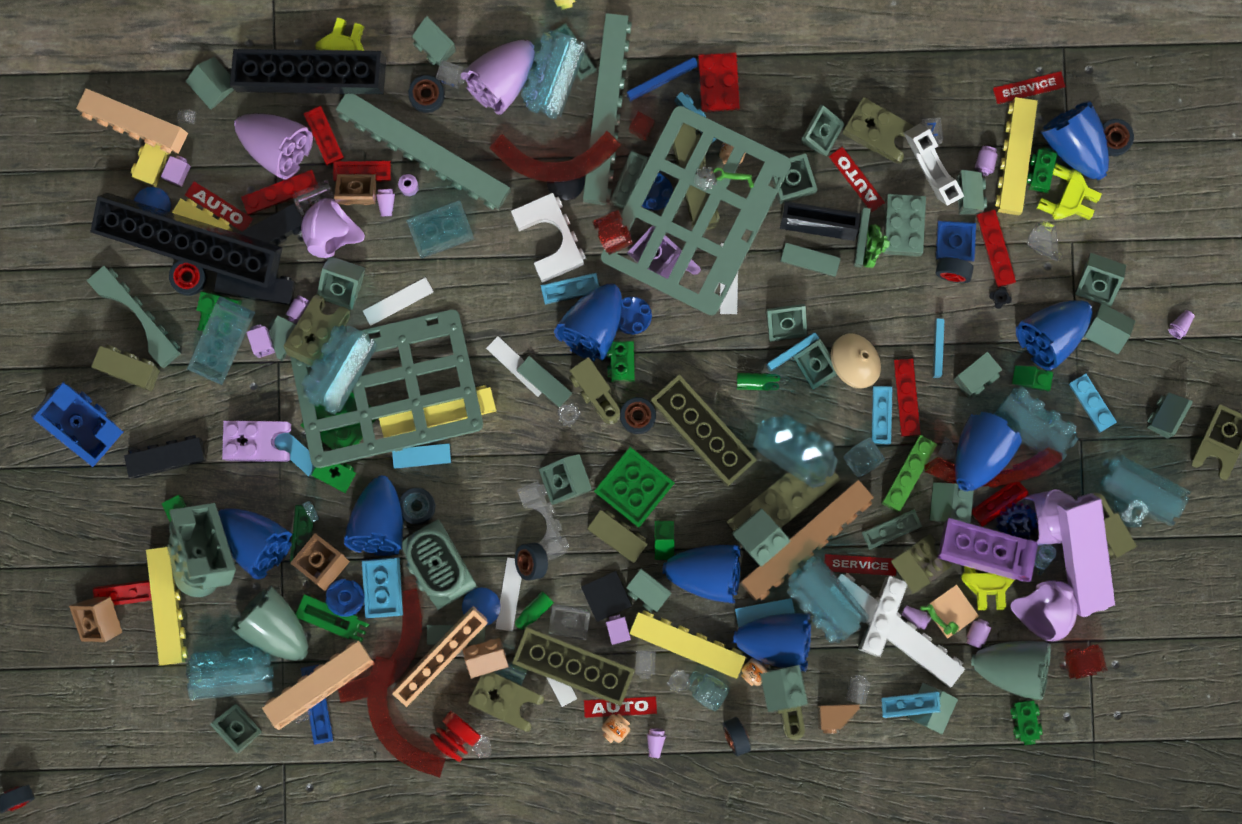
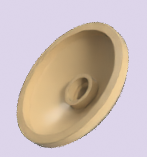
M849 333L842 335L834 342L831 349V362L835 372L842 381L851 387L862 389L873 385L878 380L881 372L880 358L875 347L866 338L858 334Z

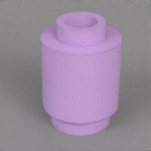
M982 146V149L979 150L975 169L981 172L982 175L988 176L994 172L998 156L996 153L997 149L990 146Z
M405 174L399 179L398 186L402 194L413 196L417 193L419 185L413 175ZM411 182L409 187L405 186L406 183Z
M299 295L296 299H293L285 314L288 316L287 320L297 324L310 301Z
M979 618L978 621L973 620L966 637L968 638L966 643L981 649L991 630V627L988 626L989 623Z

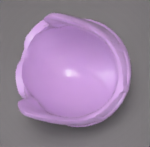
M323 198L307 210L302 220L301 232L309 253L316 257H332L335 255V250L345 244L359 243L365 238L364 232L333 199Z
M1057 489L1026 496L1024 499L1034 501L1039 528V539L1036 541L1038 546L1062 543L1057 505L1070 500L1074 502L1075 499L1071 495Z
M1046 581L1036 585V590L1030 595L1015 599L1011 603V610L1030 631L1046 641H1057L1064 638L1073 628L1077 617V603L1073 594V588L1063 582Z

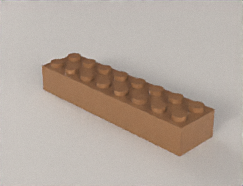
M859 480L856 481L790 539V543L762 567L759 566L740 584L755 601L758 598L760 601L770 594L768 589L772 586L777 588L784 582V575L787 573L789 575L793 574L799 568L797 565L799 562L803 561L805 563L814 555L812 551L815 548L820 550L829 542L827 538L830 535L835 537L843 530L841 526L845 522L847 525L858 517L856 513L859 510L863 512L873 503L870 500L874 497Z

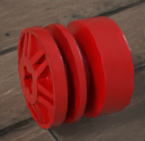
M450 711L442 720L448 728L444 730L436 727L441 736L438 737L436 734L431 733L429 737L445 755L461 762L463 757L458 751L460 750L467 755L468 751L463 745L467 743L470 746H474L481 738V735L454 712Z

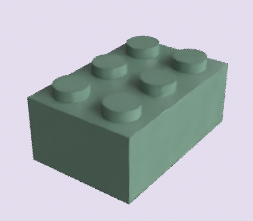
M887 195L884 235L887 236L890 245L883 254L921 256L923 254L926 196Z

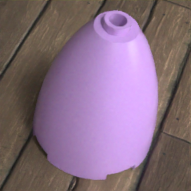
M518 40L490 50L461 73V78L467 81L468 86L466 88L484 107H492L495 109L494 112L496 114H502L512 104L526 83L533 65L535 47L528 40Z
M247 114L238 117L234 123L237 136L249 154L265 169L282 179H288L296 174L300 169L298 164L302 161L304 155L308 156L313 141L312 132L295 121L269 114Z

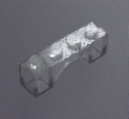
M537 481L517 489L524 509L536 510L546 520L547 531L539 544L546 551L548 561L567 554L566 549L570 547L566 538H561L559 531L562 528L558 519L555 521L553 519L552 513L555 511L551 502H546L544 496L547 495L544 484L539 485Z

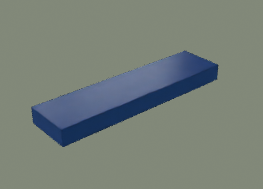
M695 57L628 90V99L631 102L697 68L698 63Z
M319 665L301 668L302 677L312 674ZM324 698L308 710L314 745L334 741L327 699Z

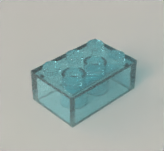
M460 200L406 220L421 259L474 240Z

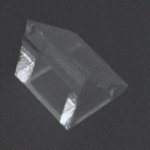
M187 109L178 110L177 122L195 123V111Z

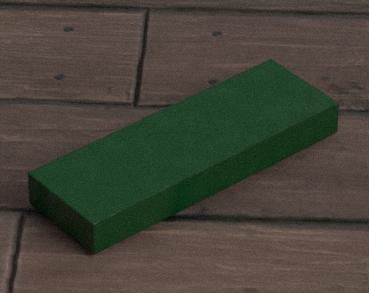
M295 505L290 562L313 536L315 506Z

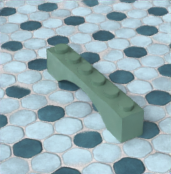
M103 266L86 281L98 295L123 303L137 315L146 332L149 354L162 368H165L181 354L178 350L180 346L174 339L169 340L166 337L168 332L161 324L157 326L153 320L156 318L149 310L145 312L141 308L143 303L137 296L132 297L128 293L131 289L124 282L120 283L116 279L118 274L112 268L108 269Z

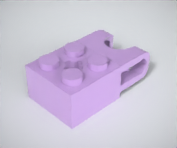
M653 225L627 252L637 263L655 229ZM666 235L659 247V255H655L649 270L668 279L682 250ZM691 259L686 270L696 275L701 269Z
M224 421L222 459L225 461L255 462L290 461V453L278 450L275 447L274 441L279 434L291 431V423L280 421ZM243 438L248 439L247 443H244L243 446L241 440Z

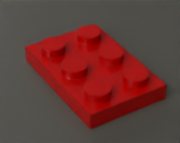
M736 53L698 55L702 111L740 110Z

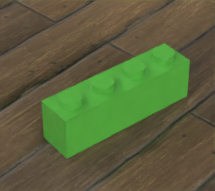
M922 435L918 436L881 504L897 513L901 511L936 448V443Z

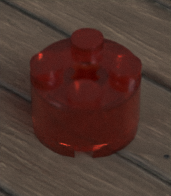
M619 210L612 211L593 220L595 230L599 229L598 237L609 255L633 244L630 237L631 233L627 225L624 226Z
M1099 644L1087 646L1084 651H1080V648L1069 650L1066 656H1064L1070 680L1094 676L1100 671L1102 673L1108 671L1103 650L1099 648Z

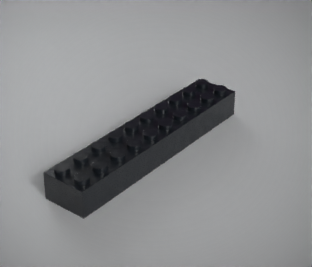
M110 193L97 196L90 231L106 238L265 288L275 284L283 249L280 246Z

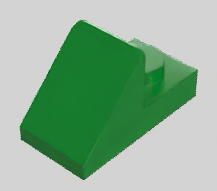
M1015 365L1012 385L1049 392L1054 372L1040 370L1034 366Z
M655 521V560H668L674 556V521Z

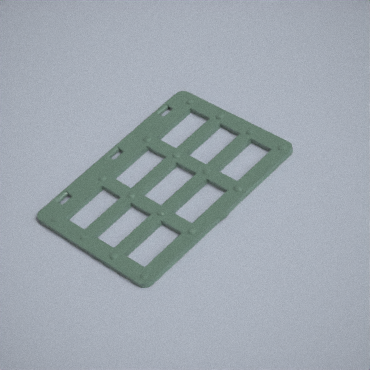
M676 107L640 178L635 183L636 186L601 254V260L605 264L708 315H715L723 303L791 167L790 159L685 107ZM683 123L703 132L685 169L665 160ZM714 138L734 147L723 168L724 172L735 173L744 153L765 162L747 199L727 190L731 181L729 178H724L721 181L717 180L716 184L696 175ZM659 171L679 179L661 216L642 207ZM773 175L779 178L774 189L768 186ZM690 185L710 194L692 231L672 222ZM721 200L741 209L723 247L703 237ZM636 218L655 226L638 263L618 255ZM746 229L752 231L747 242L742 240ZM666 233L686 242L668 279L649 270ZM697 248L717 257L699 294L679 285ZM719 283L725 285L720 296L715 293Z
M447 310L340 335L338 342L324 364L347 359L351 379L311 388L307 368L312 366L290 356L312 465L316 468H323L392 451L398 452L404 448L478 432L483 428V419L459 313L456 310ZM438 318L439 324L427 325L426 321ZM380 332L381 337L370 339L368 335ZM450 335L454 355L414 364L410 344ZM398 347L402 367L362 376L358 356ZM457 367L461 387L420 395L417 376ZM405 379L409 399L369 408L365 388ZM354 391L357 411L317 420L314 405L315 399ZM464 399L468 419L427 428L423 408ZM412 411L416 431L378 440L375 439L372 420ZM360 423L364 443L324 452L320 432Z

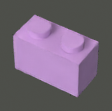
M256 325L250 328L251 331L246 332L255 356L261 358L275 353L269 335L270 330L265 326Z

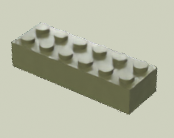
M683 123L673 143L677 166L684 169L700 140V135H696L695 132L697 129ZM704 157L696 175L711 182L709 172L704 170L706 167V159ZM690 185L685 199L692 228H694L710 194ZM716 209L706 230L716 228L717 222L720 219L718 209Z
M680 374L651 399L653 406L727 487L757 461Z
M816 450L728 520L726 524L734 532L762 508L781 529L841 479Z
M527 627L512 663L619 706L623 703L635 672L632 668Z

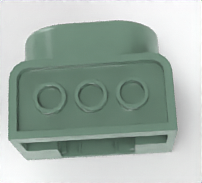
M211 503L170 510L172 520L169 524V530L171 534L167 549L171 560L173 578L177 587L189 596L204 597L213 593L217 587L230 585L236 568L216 504Z
M439 519L404 539L402 549L408 561L406 566L411 574H415L418 579L416 583L419 589L427 593L437 610L478 587ZM436 561H439L438 566H435Z

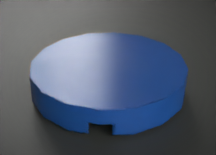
M340 579L334 581L326 593L328 608L339 616L349 617L361 610L364 603L362 587L352 580Z

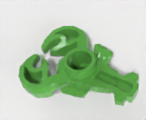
M872 224L867 230V245L863 259V266L866 268H873L879 254L885 252V249L889 248L890 245L887 236L883 235L882 237L879 225Z

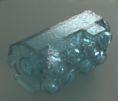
M549 31L548 34L543 33L540 41L542 44L540 51L537 50L534 57L537 66L535 69L531 68L527 76L529 82L527 87L524 86L521 92L525 107L529 111L538 114L539 111H542L547 117L555 120L557 116L561 117L587 47L584 42L581 41L578 44L576 43V38L560 32H555V34L553 31Z
M345 325L335 326L332 329L331 338L328 343H324L321 349V353L324 354L321 360H314L312 371L309 375L305 376L302 385L305 386V396L309 398L308 401L317 407L319 405L325 407L327 412L334 415L343 408L377 348V344L373 339L370 342L366 340L367 335L351 326L345 328Z
M1021 386L1019 389L1013 388L1009 397L1007 396L994 415L1006 420L1008 427L1014 432H1019L1022 444L1051 465L1062 463L1067 456L1065 451L1072 448L1079 439L1076 437L1077 432L1075 430L1077 427L1070 421H1063L1060 418L1061 415L1055 410L1046 411L1044 409L1046 404L1038 398L1033 399L1030 397V392Z
M784 414L782 417H769L767 421H761L758 425L753 444L760 454L812 488L823 486L826 483L824 479L834 474L838 460L833 455V443L831 441L823 439L816 432L806 434L807 426L793 420L794 418L790 415Z
M1122 455L1115 459L1113 458L1108 466V469H1110L1109 473L1106 476L1104 475L1099 485L1102 487V491L1109 494L1111 498L1140 510L1145 516L1157 522L1160 521L1168 526H1173L1175 524V521H1173L1174 517L1179 518L1189 499L1186 496L1190 495L1191 491Z
M812 556L805 562L806 564L802 570L799 567L788 578L790 588L787 589V592L793 599L796 598L799 601L803 612L806 614L808 612L813 613L815 617L812 619L814 625L826 633L825 637L830 643H840L841 640L844 641L861 627L859 623L862 621L865 623L870 616L820 557Z
M235 648L229 652L227 657L222 656L218 650L196 652L187 661L186 677L189 678L187 689L190 700L273 692V682L270 679H274L273 667H269L271 665L270 654L261 652L260 648Z

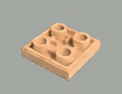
M957 585L929 603L934 607L939 618L947 625L949 622H955L959 626L958 631L979 617ZM935 622L947 639L954 635L952 633L946 635L944 633V629L937 622Z

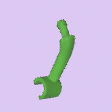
M716 168L713 171L714 173L722 172V175L716 178L718 181L724 178L748 180L749 187H754L751 180L752 176L749 174L724 172L721 168Z
M931 604L921 606L922 611L928 610L931 618L944 629L946 635L950 633L955 634L958 631L959 626L955 622H949L947 625L939 618Z

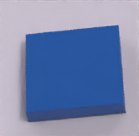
M938 221L936 260L942 257H953L974 262L976 223Z

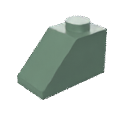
M277 315L276 319L273 318L268 329H270L269 335L276 356L283 362L287 355L284 344L296 324Z

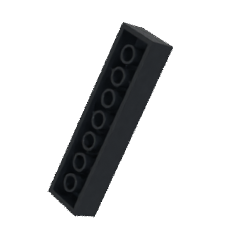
M233 49L230 86L236 92L384 94L386 56L382 51Z

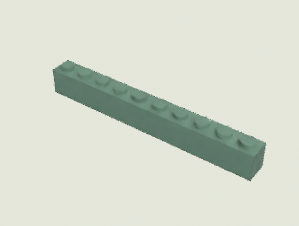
M606 13L583 203L606 205V201L611 198V189H608L609 181H613L614 170H610L611 163H615L616 152L613 151V144H617L618 133H615V127L620 124V114H617L618 107H622L623 96H619L620 88L624 89L625 77H622V70H626L627 59H624V53L629 50V40H626L627 33H631L632 22H628V16Z
M345 94L336 108L339 114L338 117L347 123L348 121L353 122L356 129L361 132L368 131L371 133L370 136L376 141L380 142L383 140L388 143L386 146L396 152L398 149L404 153L403 156L406 159L418 161L421 168L429 171V169L436 172L435 176L443 181L448 179L452 182L451 185L460 191L463 188L468 191V196L475 200L478 198L483 200L484 205L492 210L494 208L499 210L511 191L507 185L355 94Z

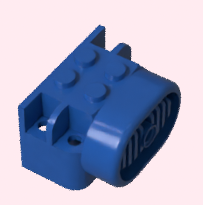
M64 382L55 387L31 414L36 422L92 467L96 465L123 433L106 416L107 412L97 403L94 405L87 394L83 391L79 393Z

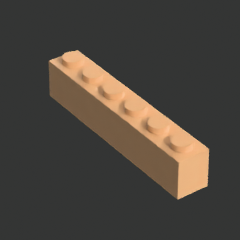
M85 89L76 108L82 113L81 116L87 120L92 121L94 118L98 124L104 127H108V125L113 126V130L121 134L125 131L129 133V137L138 141L142 138L145 140L144 143L155 147V145L161 146L160 149L169 154L171 151L179 154L188 135L181 127L89 89Z
M472 606L393 688L392 694L407 707L488 623L487 618Z
M359 641L352 642L341 654L333 655L328 663L317 666L312 674L301 677L296 685L285 688L280 696L269 699L262 709L272 725L280 730L375 663Z

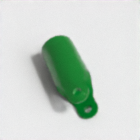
M737 373L736 389L778 390L779 384L772 382H778L780 376L768 373Z
M541 591L523 609L521 615L515 621V626L520 630L525 629L529 624L538 620L554 602Z

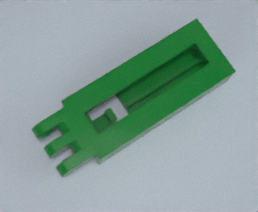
M305 594L296 612L297 618L344 638H353L360 642L363 641V638L356 636L357 633L366 634V631L360 629V626L362 625L365 628L369 626L368 623L358 620V616L345 617L336 615L328 608L326 603ZM338 617L349 621V623L344 621L340 623L341 626L347 628L346 630L335 625Z

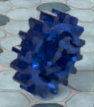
M1020 502L1019 506H1016L1015 503H1012V508L1006 506V512L1000 511L1002 518H997L999 523L997 529L1001 533L1022 539L1026 538L1027 540H1030V535H1036L1034 529H1039L1037 525L1038 518L1034 509L1031 510L1032 508L1029 505L1024 506Z

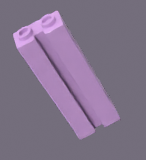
M1088 494L1079 497L1077 501L1073 502L1070 500L1057 505L1068 585L1073 588V594L1077 603V614L1081 617L1089 616L1096 611H1104L1108 607L1115 605L1102 502L1097 496Z

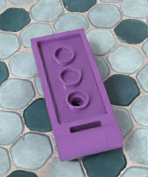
M948 518L944 524L937 558L1006 578L1030 582L1038 543Z

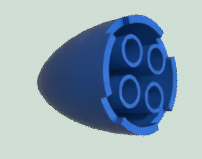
M1085 101L1075 106L1076 109L1073 108L1065 113L1062 112L1043 126L1044 129L1041 133L1057 155L1069 166L1090 179L1100 180L1107 175L1106 172L1109 170L1108 145L1102 123L1091 101Z
M612 283L605 284L583 296L567 311L555 327L554 334L556 338L561 342L563 340L571 347L570 351L584 359L589 357L593 362L595 359L603 361L619 327L622 309L620 288Z
M1071 300L1050 305L1031 314L1016 326V336L1020 346L1027 348L1028 352L1033 356L1031 360L1045 370H1052L1058 367L1076 349L1084 337L1091 321L1092 306L1086 301Z
M981 412L980 415L971 414L959 439L955 458L956 482L961 490L972 491L991 481L1007 466L1022 443L1021 435L1018 431L1014 432L1008 427V422L1003 418L987 412Z
M377 476L365 487L354 505L347 524L344 545L358 553H361L363 550L374 553V556H392L399 554V550L402 549V510L392 482L386 476Z
M225 508L218 511L231 556L249 575L257 580L267 576V571L273 568L274 565L276 567L279 566L291 547L292 543L289 542L292 536L291 532L271 519L251 511L235 508Z
M709 545L681 552L669 558L667 563L664 562L663 574H666V578L672 583L694 595L713 601L734 604L735 599H733V595L738 594L741 567L738 557L741 556L740 546Z
M777 614L748 622L739 627L738 631L734 632V643H737V647L743 652L763 663L782 669L800 666L801 672H806L808 667L806 658H808L811 643V623H808L810 614Z

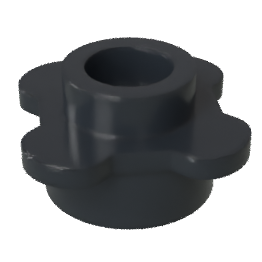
M1000 287L996 292L989 294V298L994 301V306L997 309H1001L1004 304H1010L1012 301L1005 287Z

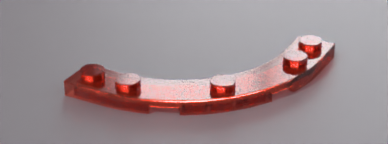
M606 131L586 152L565 162H542L528 157L503 134L489 148L506 165L528 178L544 182H565L593 172L606 162L622 144L610 132Z
M1047 447L1032 458L1013 465V469L1001 471L991 481L981 487L990 486L995 488L999 485L1015 483L1039 476L1042 472L1062 461V454ZM936 457L924 465L926 473L948 483L957 484L955 464Z
M417 588L402 591V633L398 647L392 657L375 673L359 680L350 681L338 689L340 703L355 701L380 693L396 682L410 666L418 650L422 633V612Z
M377 655L367 691L369 717L377 737L384 747L403 764L440 778L446 758L415 747L405 740L395 727L387 706L388 685L395 661Z

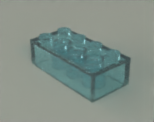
M220 296L187 370L222 385L255 312Z

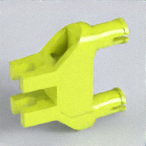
M337 17L333 32L315 44L316 50L365 51L360 42L364 26L355 23L351 37L343 35L347 21Z
M1056 163L1053 175L1067 180L1068 183L1059 203L1055 204L1041 197L1036 209L1051 214L1055 220L1074 214L1090 220L1095 210L1081 205V202L1085 198L1097 203L1102 194L1088 188L1081 172L1075 169L1070 170Z
M964 566V573L961 575L962 581L977 596L978 611L986 610L987 595H995L996 610H1004L1006 608L1005 592L1015 580L992 573H978L976 569Z

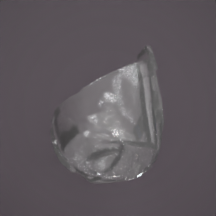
M1045 221L1038 222L1029 234L1027 245L1034 252L1042 256L1049 257L1058 262L1061 261L1063 253L1058 251L1056 226Z

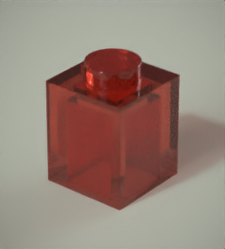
M638 111L629 127V132L646 141L655 125V120Z

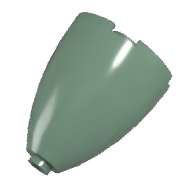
M271 585L268 587V591L263 589L244 608L245 610L240 615L241 618H236L231 625V629L242 639L273 656L296 661L298 659L303 660L309 653L307 651L309 647L307 638L296 614Z
M1010 641L995 644L977 651L976 655L973 654L971 666H974L975 671L983 678L1005 691L1025 698L1043 700L1048 681L1051 644L1040 641Z

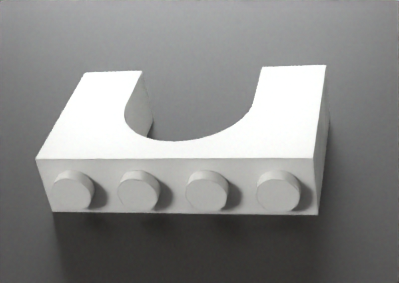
M918 124L904 132L937 199L948 206L964 197L956 179L948 174L935 151L938 144L930 129L922 124Z
M553 193L511 211L519 231L538 223L547 222L555 225L562 233L563 241L559 250L555 254L534 263L542 283L584 265L583 259H586L582 249H578L575 244L578 240L574 231L570 232L567 226L570 224L567 215H563L560 210L563 207L559 197H555Z
M892 576L885 577L878 595L880 600L868 630L864 632L858 650L876 657L881 656L906 590V582Z

